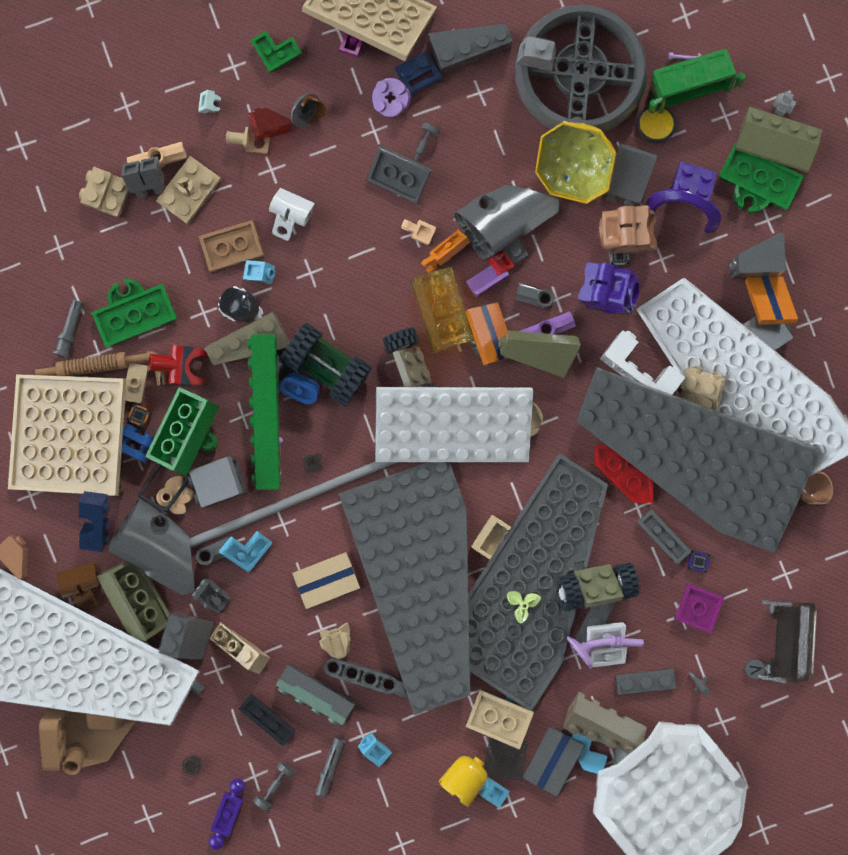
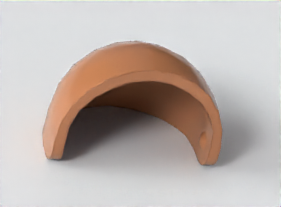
M818 471L809 477L800 496L804 503L822 505L831 500L833 485L828 475Z

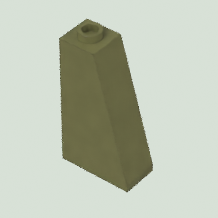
M508 330L505 336L500 338L498 344L502 356L563 378L567 374L581 346L579 338L576 336Z

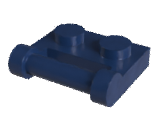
M428 51L394 68L398 79L408 88L411 98L415 96V93L433 83L443 81V77ZM432 72L433 75L412 87L409 85V83Z

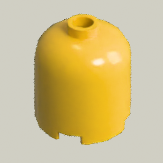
M461 756L438 782L452 796L455 794L461 799L460 802L469 807L485 785L488 775L482 767L484 763L475 756L472 759L469 756Z

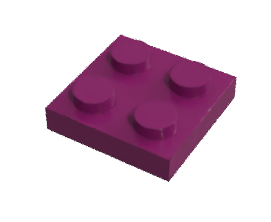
M687 583L674 620L712 633L724 597Z

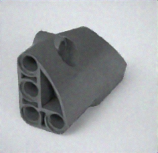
M506 185L473 199L470 203L456 211L454 217L463 233L470 240V244L478 256L486 259L559 212V200L533 190ZM479 202L482 203L483 209L480 207Z
M138 498L112 537L109 552L144 570L148 577L181 595L194 592L189 535L168 517L167 512H163ZM158 517H163L165 519L161 523L155 521V519Z

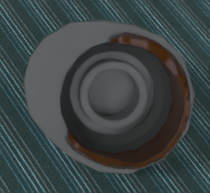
M308 93L299 96L293 104L291 122L299 128L312 125L317 119L324 117L326 112L324 103L315 94Z

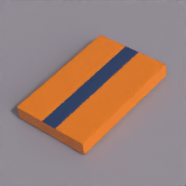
M783 277L746 278L745 284L759 325L797 323L798 317Z
M498 302L466 310L465 313L483 365L510 359L502 356L500 347H498L500 338L505 336L507 332Z

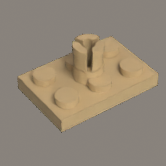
M189 156L156 202L188 225L221 181V178Z

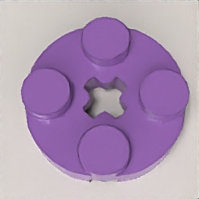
M395 78L379 81L372 95L375 110L387 117L401 115L409 107L411 99L406 85ZM390 93L396 96L395 100H392L391 103L387 99Z

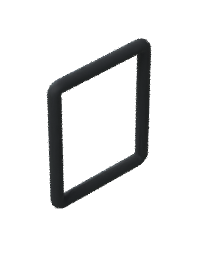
M159 464L157 469L154 471V473L151 475L149 480L146 482L144 487L139 492L138 497L144 500L145 502L151 504L152 506L156 507L157 509L163 512H168L174 504V502L179 497V495L181 494V492L184 490L186 485L189 483L188 476L190 475H183L187 479L182 484L180 489L177 491L175 496L172 498L166 508H163L162 506L143 496L145 490L148 488L150 483L153 481V479L156 477L158 472L163 467V465Z

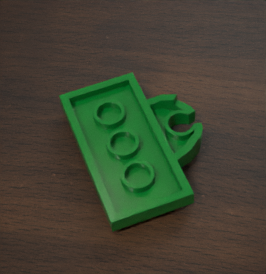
M735 143L718 179L734 186L733 199L737 207L741 209L744 206V198H750L753 205L748 208L747 213H757L766 208L769 203L787 211L804 176L776 162L735 150Z
M123 279L124 283L129 287L127 294H120V285L117 282L108 290L107 298L109 305L91 312L106 348L178 320L164 284L145 290L135 280Z

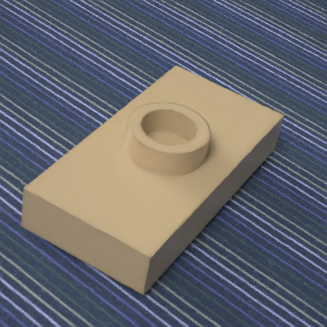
M129 363L125 401L143 403L149 372L148 366Z

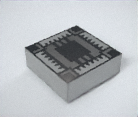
M609 253L611 265H630L629 253Z

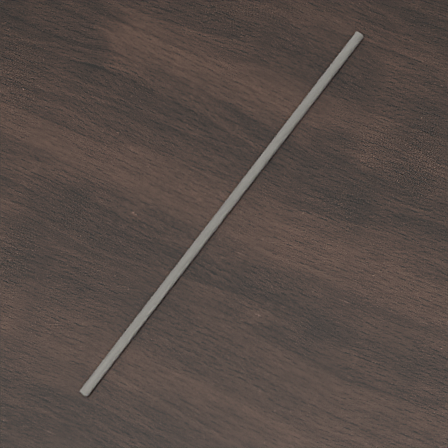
M397 462L370 463L191 537L190 548Z

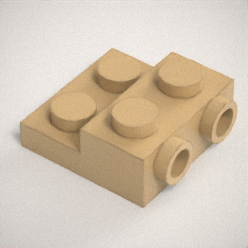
M93 167L92 171L89 170L87 172L86 181L88 183L86 188L80 190V202L84 206L119 218L129 193L123 178Z
M697 366L687 368L684 372L685 379L681 384L680 398L718 411L726 378L721 377V374L717 372L708 373L702 371V368Z

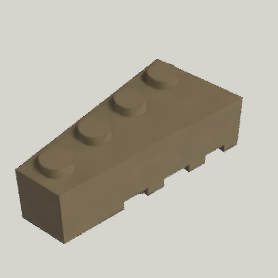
M272 311L207 345L204 349L213 365L252 356V350H248V338H251L252 334L277 333V350L286 348L290 340L275 312Z
M578 692L567 710L563 729L568 730L572 734L585 736L591 741L604 743L610 748L623 750L627 754H630L644 742L646 726L627 716L619 717L615 710L600 707V702L594 699L591 701L585 699V694Z

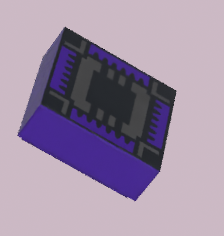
M690 550L687 569L707 573L711 554Z

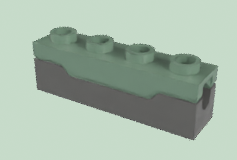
M290 663L276 683V686L279 687L278 691L285 695H293L296 697L294 699L301 705L308 704L312 707L311 710L318 715L323 713L335 725H343L355 705V702Z

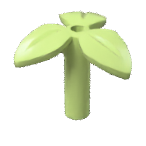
M510 591L507 593V599L510 604L520 606L515 610V617L520 624L524 623L528 618L529 613L527 609L535 607L540 602L541 596L531 593L527 594L525 599L522 600L519 592Z

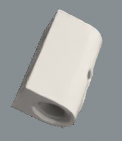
M279 188L269 207L270 212L277 214L272 234L288 241L291 238L295 223L303 227L311 218L315 203ZM278 227H284L287 230V234H282Z

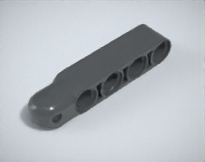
M334 657L328 659L324 666L326 674L331 677L409 699L403 680L396 678L392 674ZM336 662L339 670L331 671L328 667L329 663ZM355 668L357 676H348L347 669ZM372 673L375 675L376 681L368 683L365 676ZM391 679L395 685L393 688L387 689L384 686V681Z

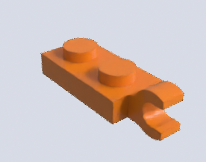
M458 229L430 251L429 254L431 256L424 259L421 264L425 268L430 265L426 271L432 274L435 272L437 264L441 266L449 261L452 256L464 249L470 243V240Z

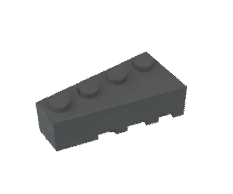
M506 24L428 33V43L441 75L512 48L513 42Z

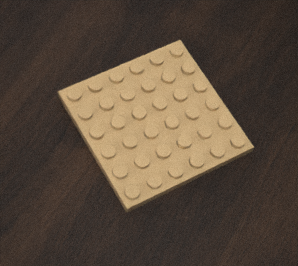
M16 374L8 489L81 494L84 491L118 496L126 379Z

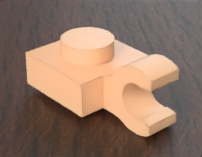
M404 219L401 226L403 230L413 233L412 239L425 245H429L436 229L435 226L421 220L416 225Z

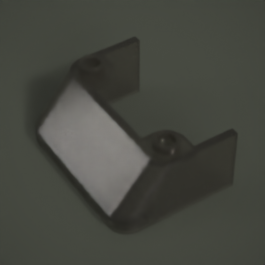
M762 600V604L770 605L769 614L773 619L777 620L775 658H771L766 663L765 670L767 674L758 675V679L783 683L809 681L813 675L815 604Z

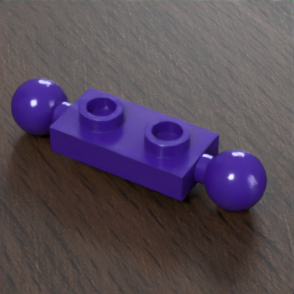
M241 779L232 780L230 783L231 793L225 792L211 827V831L216 832L209 839V846L213 850H219L223 847V835L229 837L243 801V798L238 795L245 790V783Z

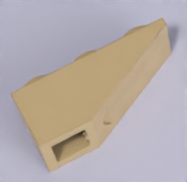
M219 623L209 638L249 671L260 674L270 659L262 650L222 623Z

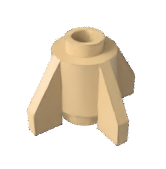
M348 623L330 631H319L322 638L319 642L324 651L336 659L347 656V653L350 651L351 641Z

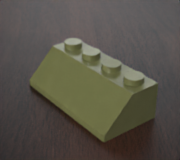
M749 107L741 123L735 150L808 173L820 143L822 129Z
M125 560L96 576L128 635L143 642L166 627L170 614L150 577L144 573V570Z

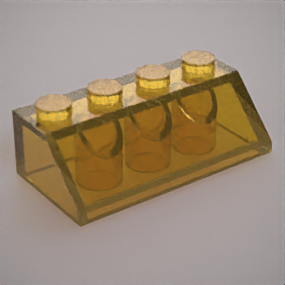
M451 267L416 276L410 282L433 354L475 340Z

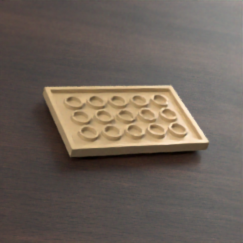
M307 0L302 7V12L406 61L433 17L437 7L424 0Z

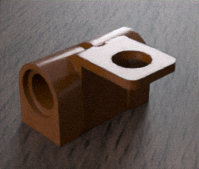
M95 562L57 573L58 588L62 598L65 599L73 596L76 604L83 612L100 606L93 593V589L102 587L96 577L101 572ZM87 600L93 601L91 605L82 604L84 601Z

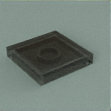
M489 737L484 767L487 775L522 781L528 741H523L521 749H517Z

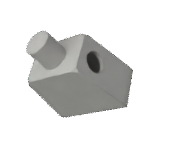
M527 37L520 44L516 64L552 71L556 54L555 42Z

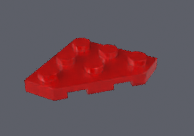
M608 445L594 446V465L632 503H653V480Z

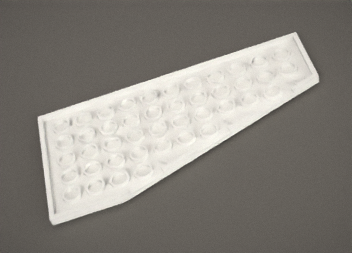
M687 279L679 280L636 309L672 366L679 368L683 372V376L687 368L697 366L702 368V371L708 373L717 372L721 374V377L726 378L718 412L819 448L821 453L810 476L848 456V423L831 396Z
M0 569V701L172 725L200 671L173 657L158 653L159 650Z

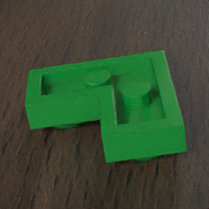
M266 30L250 40L270 74L303 55L293 37L276 46Z

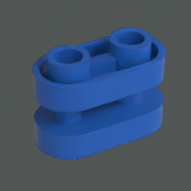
M289 371L280 384V389L284 395L304 404L314 403L321 389L319 382L315 379L293 371Z
M129 424L126 427L123 426L122 452L147 463L149 458L145 457V452L148 447L150 448L154 437L147 433H144V435L137 433L138 429ZM130 439L141 444L138 450L128 445Z

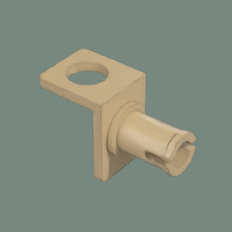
M245 127L244 133L227 131V144H241L246 152L268 153L269 135L251 133L249 127ZM258 138L265 141V145L261 149L254 146V142Z

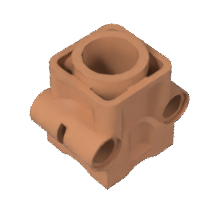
M648 205L637 207L622 206L618 210L602 212L599 232L603 249L610 254L625 252L639 254L644 251L657 250V240L654 236L655 212L650 210Z

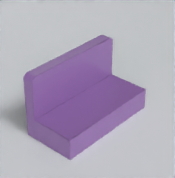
M489 266L467 280L466 284L477 298L507 279L509 274L506 271L498 276L493 267Z

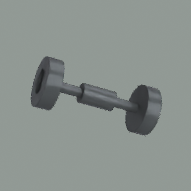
M423 123L421 127L426 136L420 141L415 151L414 161H417L418 157L423 154L428 144L429 136L438 137L440 130L431 124Z
M282 761L277 765V768L282 773L278 779L275 778L265 798L256 795L253 800L258 807L267 812L273 807L268 799L281 785L284 775L292 778L296 773L291 766Z

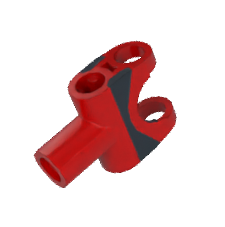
M171 345L170 356L160 354L149 355L148 371L169 373L168 384L182 386L204 385L205 379L194 376L189 370V364L193 358L207 357V353L205 350L191 346Z

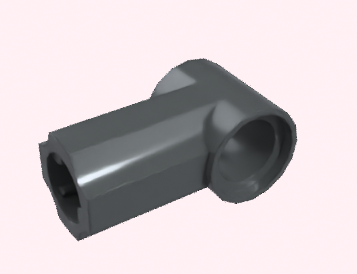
M519 284L515 301L546 310L552 306L554 296L549 290H540ZM548 296L550 302L543 304L540 302V297Z
M230 537L198 550L196 554L197 561L202 565H210L224 558L225 556L219 550ZM204 551H208L211 554L208 562H204L201 559V554Z

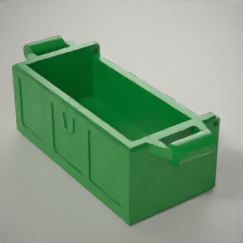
M727 49L654 70L650 84L653 100L650 101L649 112L655 113L658 111L661 114L664 108L722 90L730 93L731 89L743 85L745 74L739 73L736 75Z

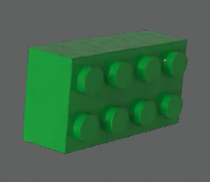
M179 387L145 457L187 476L220 406Z

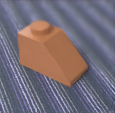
M10 535L0 544V560L19 580L25 579L28 566L26 542L20 536Z

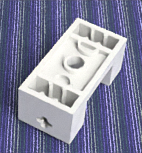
M630 331L620 332L601 356L600 360L625 378L673 394L685 379L682 375L683 372L676 366H668L652 382L653 378L645 372L643 374L640 373L634 363L625 361L638 341L635 340L636 336Z

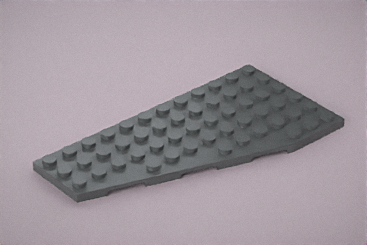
M598 367L595 370L576 420L718 532L773 553L777 549L821 453L819 448Z
M560 453L468 593L470 672L531 711L563 663L568 642L567 637H569L576 609L565 612L561 608L559 597H557L556 579L560 576L573 574L574 571L586 569L608 484ZM510 591L519 592L522 600L525 599L527 594L531 593L541 596L540 602L535 607L527 609L529 615L522 624L515 617V610L520 606L511 605L507 599V593Z
M427 462L339 493L414 715L470 696L467 512L450 462Z

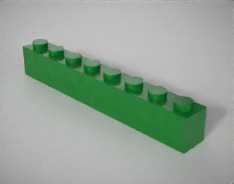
M277 333L252 334L251 338H248V350H252V358H249L248 362L249 369H252V377H249V388L253 389V396H250V408H253L254 415L250 417V425L254 427V435H251V446L255 448V454H252L251 457L252 465H255V473H252V484H256V490L279 489L281 486Z

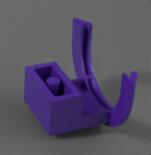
M680 161L674 174L671 188L652 194L645 206L648 205L650 210L655 212L660 205L667 202L689 203L698 207L706 214L708 222L704 232H714L721 222L720 211L710 201L717 172Z

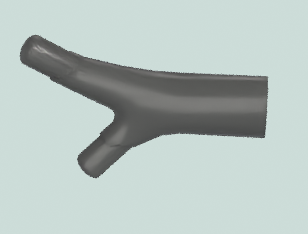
M690 672L689 675L697 685L694 687V690H700L705 696L709 695L710 690L706 686L708 677L705 676L700 680Z

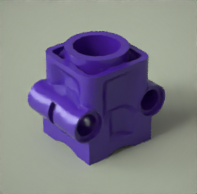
M587 262L585 281L580 289L578 300L584 303L587 308L616 314L617 312L631 314L639 299V277L632 270L619 269L607 263L596 264Z

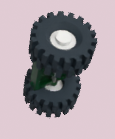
M306 322L287 345L280 358V363L295 373H298L302 368V370L332 389L329 396L346 407L357 394L360 387H362L372 370V366L357 356L352 360L351 357L322 338L323 333Z

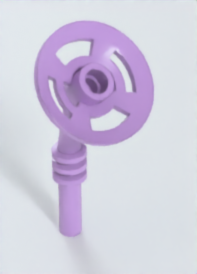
M610 636V638L587 641L581 644L575 639L567 637L569 643L590 669L593 667L588 653L591 652L590 649L609 645L615 648H622L623 646L643 647L644 645L643 639L623 638L622 636Z

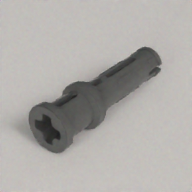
M73 299L62 334L60 333L57 337L59 340L56 350H53V354L65 358L70 357L69 351L72 343L75 342L73 335L84 305L83 302Z

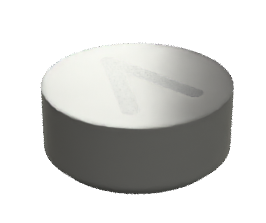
M750 659L746 662L744 669L750 678L759 679L764 675L765 666L760 660Z

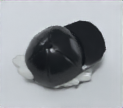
M230 287L219 298V311L224 317L232 321L246 323L262 317L263 310L259 307L256 297L246 292L244 288Z

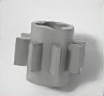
M787 91L783 95L779 93L772 107L776 108L774 113L782 117L785 113L790 114L796 104V101L793 100L794 95Z

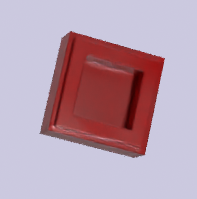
M505 251L488 260L498 276L515 267Z

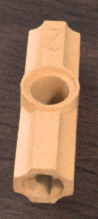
M179 142L162 148L154 147L148 152L127 157V163L134 161L141 163V160L152 158L159 154L161 155L159 160L161 169L167 164L187 159L183 143Z

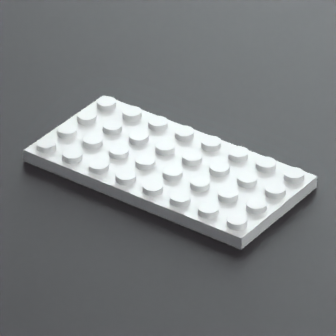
M376 387L375 462H529L533 389Z

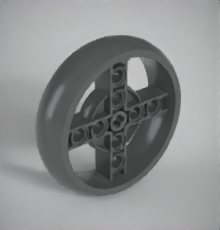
M582 4L561 7L540 18L529 29L522 42L527 37L541 39L548 32L559 26L576 23L575 42L565 47L555 57L552 71L516 64L517 52L514 73L520 99L532 117L549 130L566 121L584 123L601 129L603 133L608 132L624 122L632 114L643 96L647 81V59L643 45L632 27L620 16L607 9ZM595 26L607 30L622 43L629 55L631 65L607 61L604 53L593 45ZM586 31L589 36L583 37L580 32ZM578 50H585L587 55H580ZM564 66L567 71L560 72L557 67ZM579 68L582 69L583 74H579ZM602 70L604 75L598 76L595 71ZM620 72L623 77L617 78L614 73ZM530 77L553 79L558 89L569 97L567 118L554 113L539 100L531 85ZM605 85L630 88L624 101L614 111L597 119L585 120L587 99L598 94ZM579 86L583 88L584 92L578 93L574 88ZM579 105L582 110L577 112L573 110L572 106Z

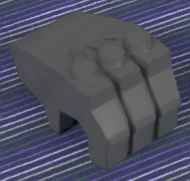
M208 578L203 579L201 585L196 589L197 591L192 594L193 598L202 603L205 608L217 613H221L231 599L225 591Z

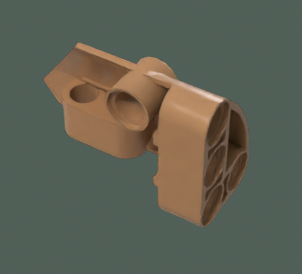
M46 709L39 725L43 771L64 770L68 775H76L83 767L109 761L136 720L60 709Z

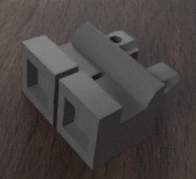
M157 156L143 159L141 163L134 161L122 165L121 176L130 193H135L138 198L145 197L149 189H153L156 194L164 192V173L160 169V162Z

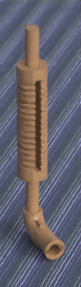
M147 351L145 354L127 356L126 352H119L117 354L113 353V355L95 356V358L92 356L91 358L66 360V362L57 361L55 367L36 369L35 375L48 376L57 374V376L71 377L99 373L100 371L118 370V368L125 369L128 368L129 363L148 361L150 354L158 353ZM155 371L156 385L168 384L167 373Z

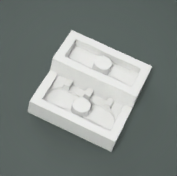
M620 622L588 626L587 641L610 638V636H622L625 638L626 625ZM609 645L590 649L591 652L588 653L592 667L623 664L626 662L627 646L615 648Z

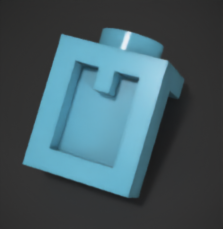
M246 260L244 280L267 284L273 283L275 276L274 265L266 262Z
M371 732L358 745L362 754L378 767L392 754L391 750L376 739Z
M487 777L485 785L478 794L500 808L510 791Z

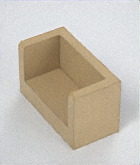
M491 515L471 547L491 560L496 549L512 527Z

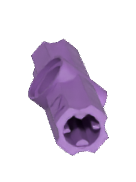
M569 311L552 319L544 320L520 332L542 333L541 327L548 325L551 328L550 334H559L576 327Z

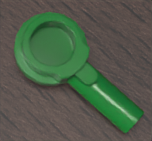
M210 429L200 447L205 452L213 451L217 446V439L210 433Z

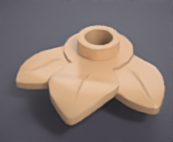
M182 476L170 478L166 482L165 488L158 491L156 500L160 506H168L183 484ZM185 487L169 509L171 513L177 515L186 513L184 504L194 497L195 492ZM164 494H168L170 496V499L168 501H165L163 499Z

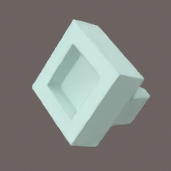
M211 90L200 93L198 112L206 114L219 111L220 108L215 107L213 102H219L221 98Z

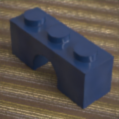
M84 491L80 498L79 518L87 519L92 523H84L79 533V549L103 552L105 545H109L110 534H108V529L110 527V518H108L110 503L108 502V494Z

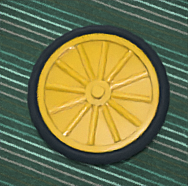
M648 106L638 115L636 126L639 134L649 142L660 143L672 137L676 130V119L667 108H664L663 113L659 114L658 111L650 113Z

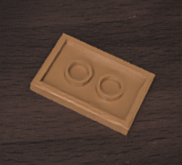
M253 220L198 236L210 273L246 263V260L252 261L265 257Z

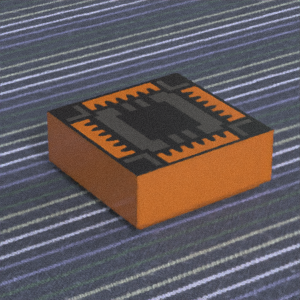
M133 403L126 421L145 428L152 410Z

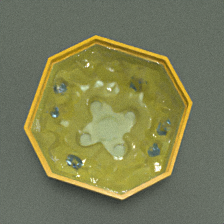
M563 121L541 136L535 173L550 195L587 204L609 191L617 153L601 129L584 123Z

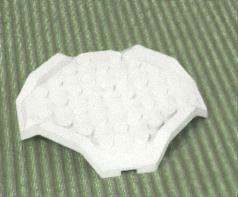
M658 722L649 738L618 764L598 771L597 795L594 800L593 813L626 855H719L733 843L742 826L747 784L699 725H677L669 722Z

